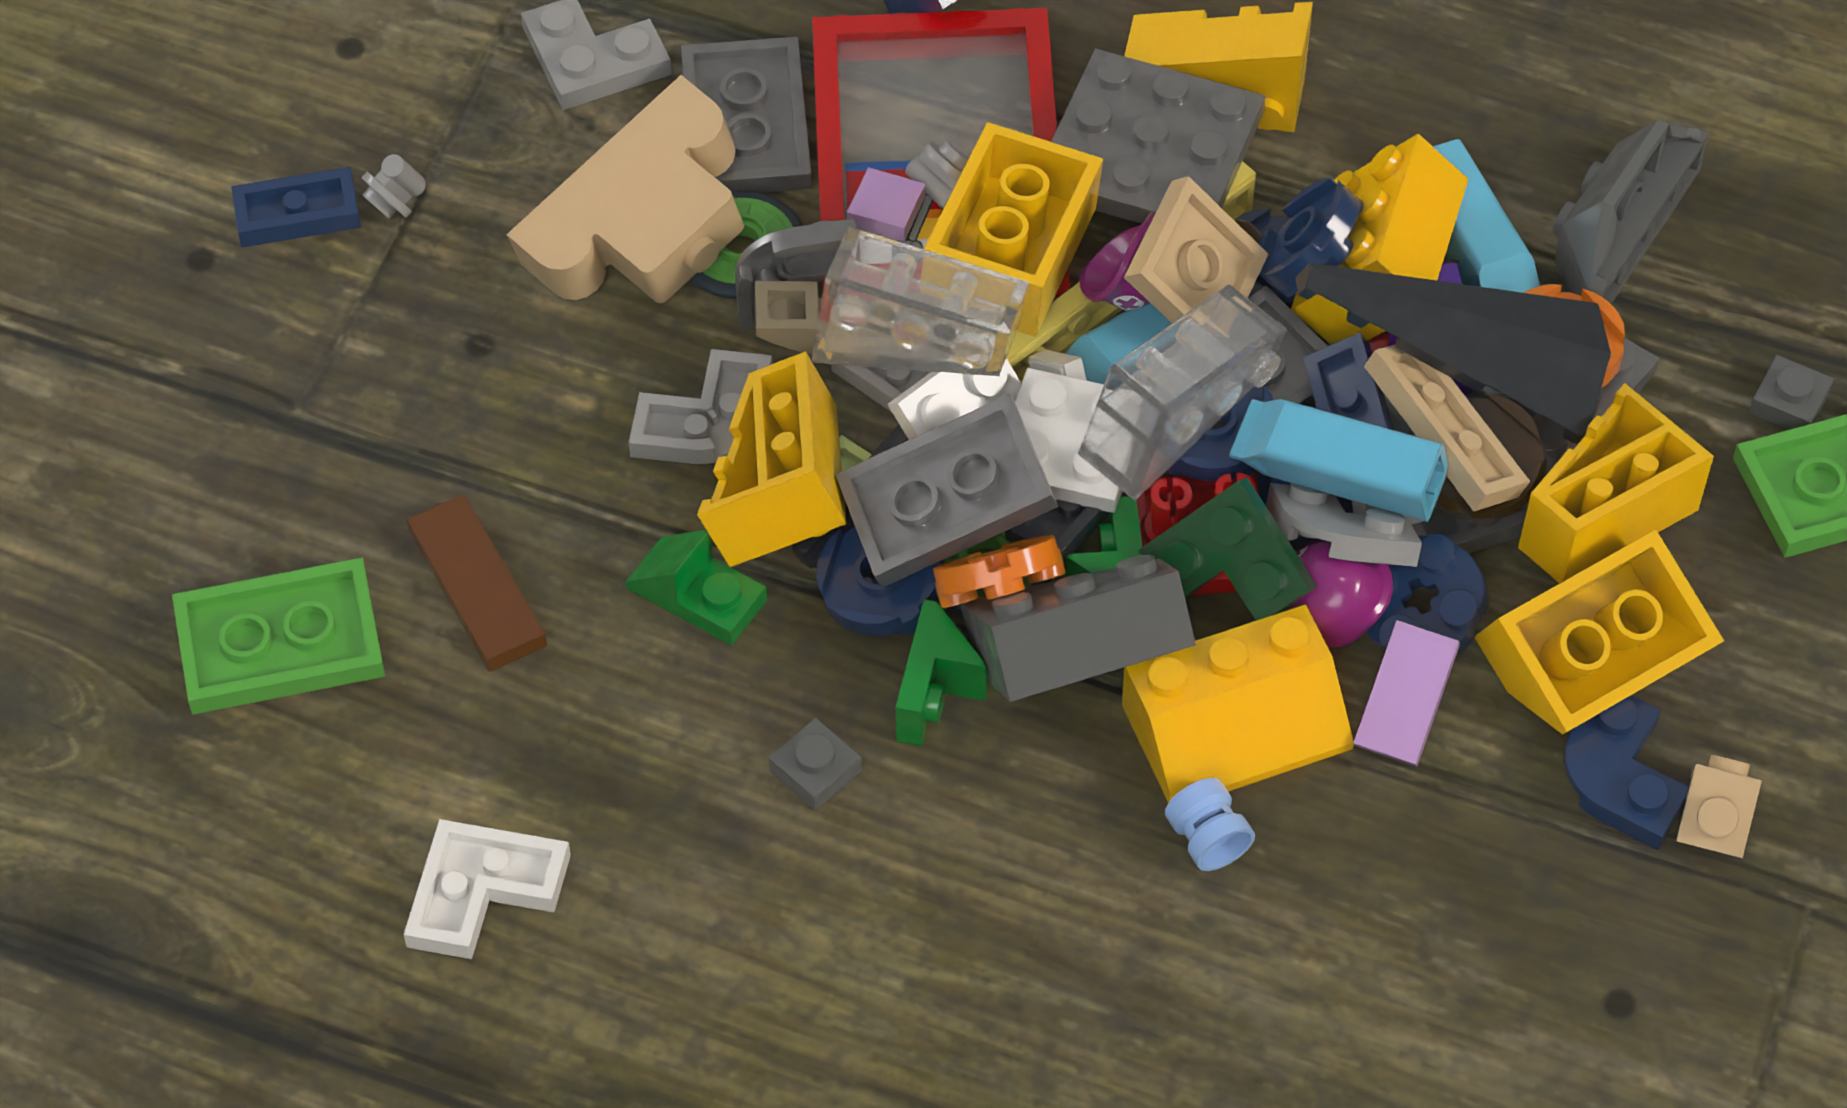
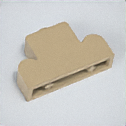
M680 75L506 234L521 265L553 293L570 300L586 298L596 292L604 282L605 267L613 265L655 302H666L696 273L708 269L717 259L719 252L744 228L731 191L715 178L727 171L733 163L736 153L734 141L722 110L711 98Z

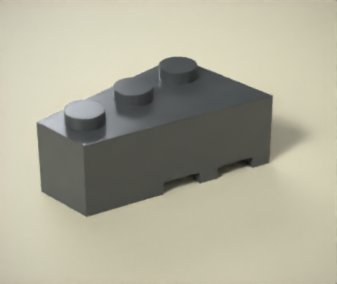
M1140 555L1122 560L1113 569L1090 574L1071 575L1057 581L1025 587L1024 590L994 599H987L986 596L960 604L970 645L986 665L987 683L1009 702L1196 645L1179 571L1163 560L1155 559L1153 555Z

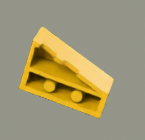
M1313 2L1295 3L1293 12L1261 14L1259 6L1241 7L1239 16L1207 18L1205 10L1134 15L1124 56L1265 95L1264 113L1257 128L1294 133L1305 81Z
M805 351L749 373L729 426V430L734 437L727 456L718 457L713 470L718 479L712 499L702 500L697 514L729 567L810 537L822 536L834 528L847 524L845 500L835 475L842 471L837 405L807 352Z

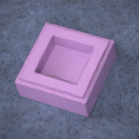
M868 167L847 211V219L855 218L856 228L905 242L925 199V183Z

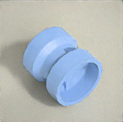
M1219 778L1201 779L1188 785L1178 792L1165 808V816L1173 829L1179 835H1186L1189 840L1188 853L1201 871L1220 869L1241 857L1255 840V833L1242 814H1235L1230 808L1232 797Z

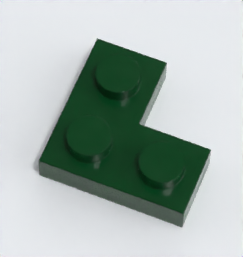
M1248 478L1237 481L1139 549L1142 555H1153L1155 559H1161L1179 571L1185 599L1225 572L1256 621L1282 612L1318 587Z

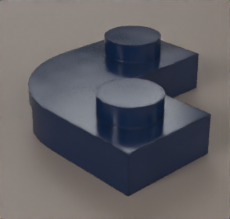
M1631 695L1573 728L1567 740L1563 763H1565L1566 773L1571 785L1580 796L1578 805L1585 812L1599 821L1659 850L1684 808L1689 787L1636 760L1658 724L1661 710Z

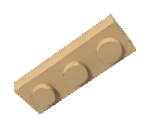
M1396 344L1377 349L1373 352L1364 366L1417 437L1444 445L1449 464L1447 477L1473 511L1520 496L1530 483V480L1451 377L1397 349Z

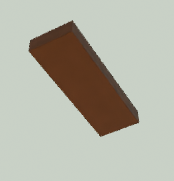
M464 494L407 519L408 529L489 672L547 646L545 632Z

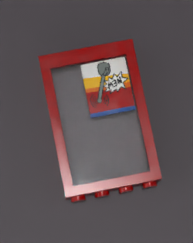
M1047 8L812 17L820 221L847 219V211L868 167L910 179L905 174L906 167L914 158L921 155L924 151L923 148L929 141L941 147L945 140H949L970 156L987 122L1050 142L1056 133L1057 122ZM925 193V199L905 242L857 228L860 276L823 281V298L918 299L923 249L943 209ZM1068 269L1053 301L1070 289Z

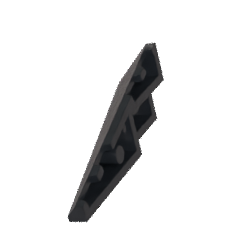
M1309 263L1295 278L1299 296L1309 300L1314 295L1319 294L1348 310L1346 321L1360 329L1372 323L1398 337L1396 340L1397 349L1477 392L1488 386L1516 401L1531 418L1540 414L1565 428L1563 438L1569 442L1578 444L1586 435L1587 427L1592 422L1611 355L1598 303Z

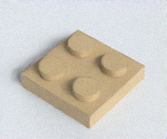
M1187 176L1171 181L1124 278L1199 350L1207 355L1223 351L1268 257V253L1205 191Z

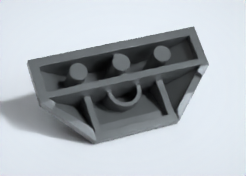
M1657 119L1618 142L1604 163L1595 161L1591 165L1581 186V197L1576 204L1571 201L1565 203L1553 227V234L1559 236L1555 264L1567 292L1581 296L1582 289H1586L1602 296L1610 304L1613 303L1700 172L1709 132L1698 127Z

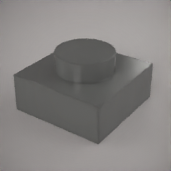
M1776 355L1753 398L1749 414L1788 430L1813 424L1831 392L1835 378Z
M815 718L769 757V769L772 774L816 811L862 771V757Z

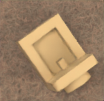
M1711 755L1708 767L1700 764L1693 765L1676 842L1743 858L1762 780L1747 777L1750 764Z

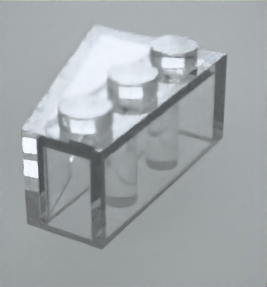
M848 226L825 278L812 362L1000 377L1020 325L1029 282Z
M1228 284L1110 367L1078 455L1132 499L1136 500L1254 386L1260 388L1270 380L1281 363V357L1277 355V352L1287 329Z

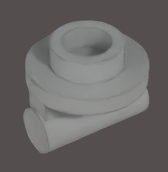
M945 140L941 147L929 141L923 148L924 151L921 155L914 158L907 165L905 174L911 180L925 183V193L944 209L970 156L949 140Z
M396 154L389 155L383 160L381 170L375 177L369 172H366L361 177L370 186L362 195L389 219L397 210L407 218L412 211L405 203L412 197L420 195L426 186L425 179L403 158Z

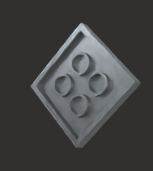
M1095 48L1051 142L1103 158L1095 211L1142 224L1153 210L1157 212L1171 181L1187 176L1222 208L1264 113L1266 96Z

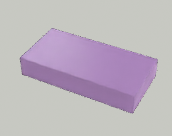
M1397 620L1358 728L1354 745L1417 767L1460 642Z

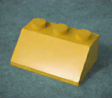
M1657 530L1650 532L1501 616L1475 636L1477 643L1506 691L1562 735L1724 642V639Z
M1306 605L1195 641V646L1124 667L1122 707L1168 803L1178 792L1201 779L1219 778L1229 792L1353 750L1354 741L1333 657Z

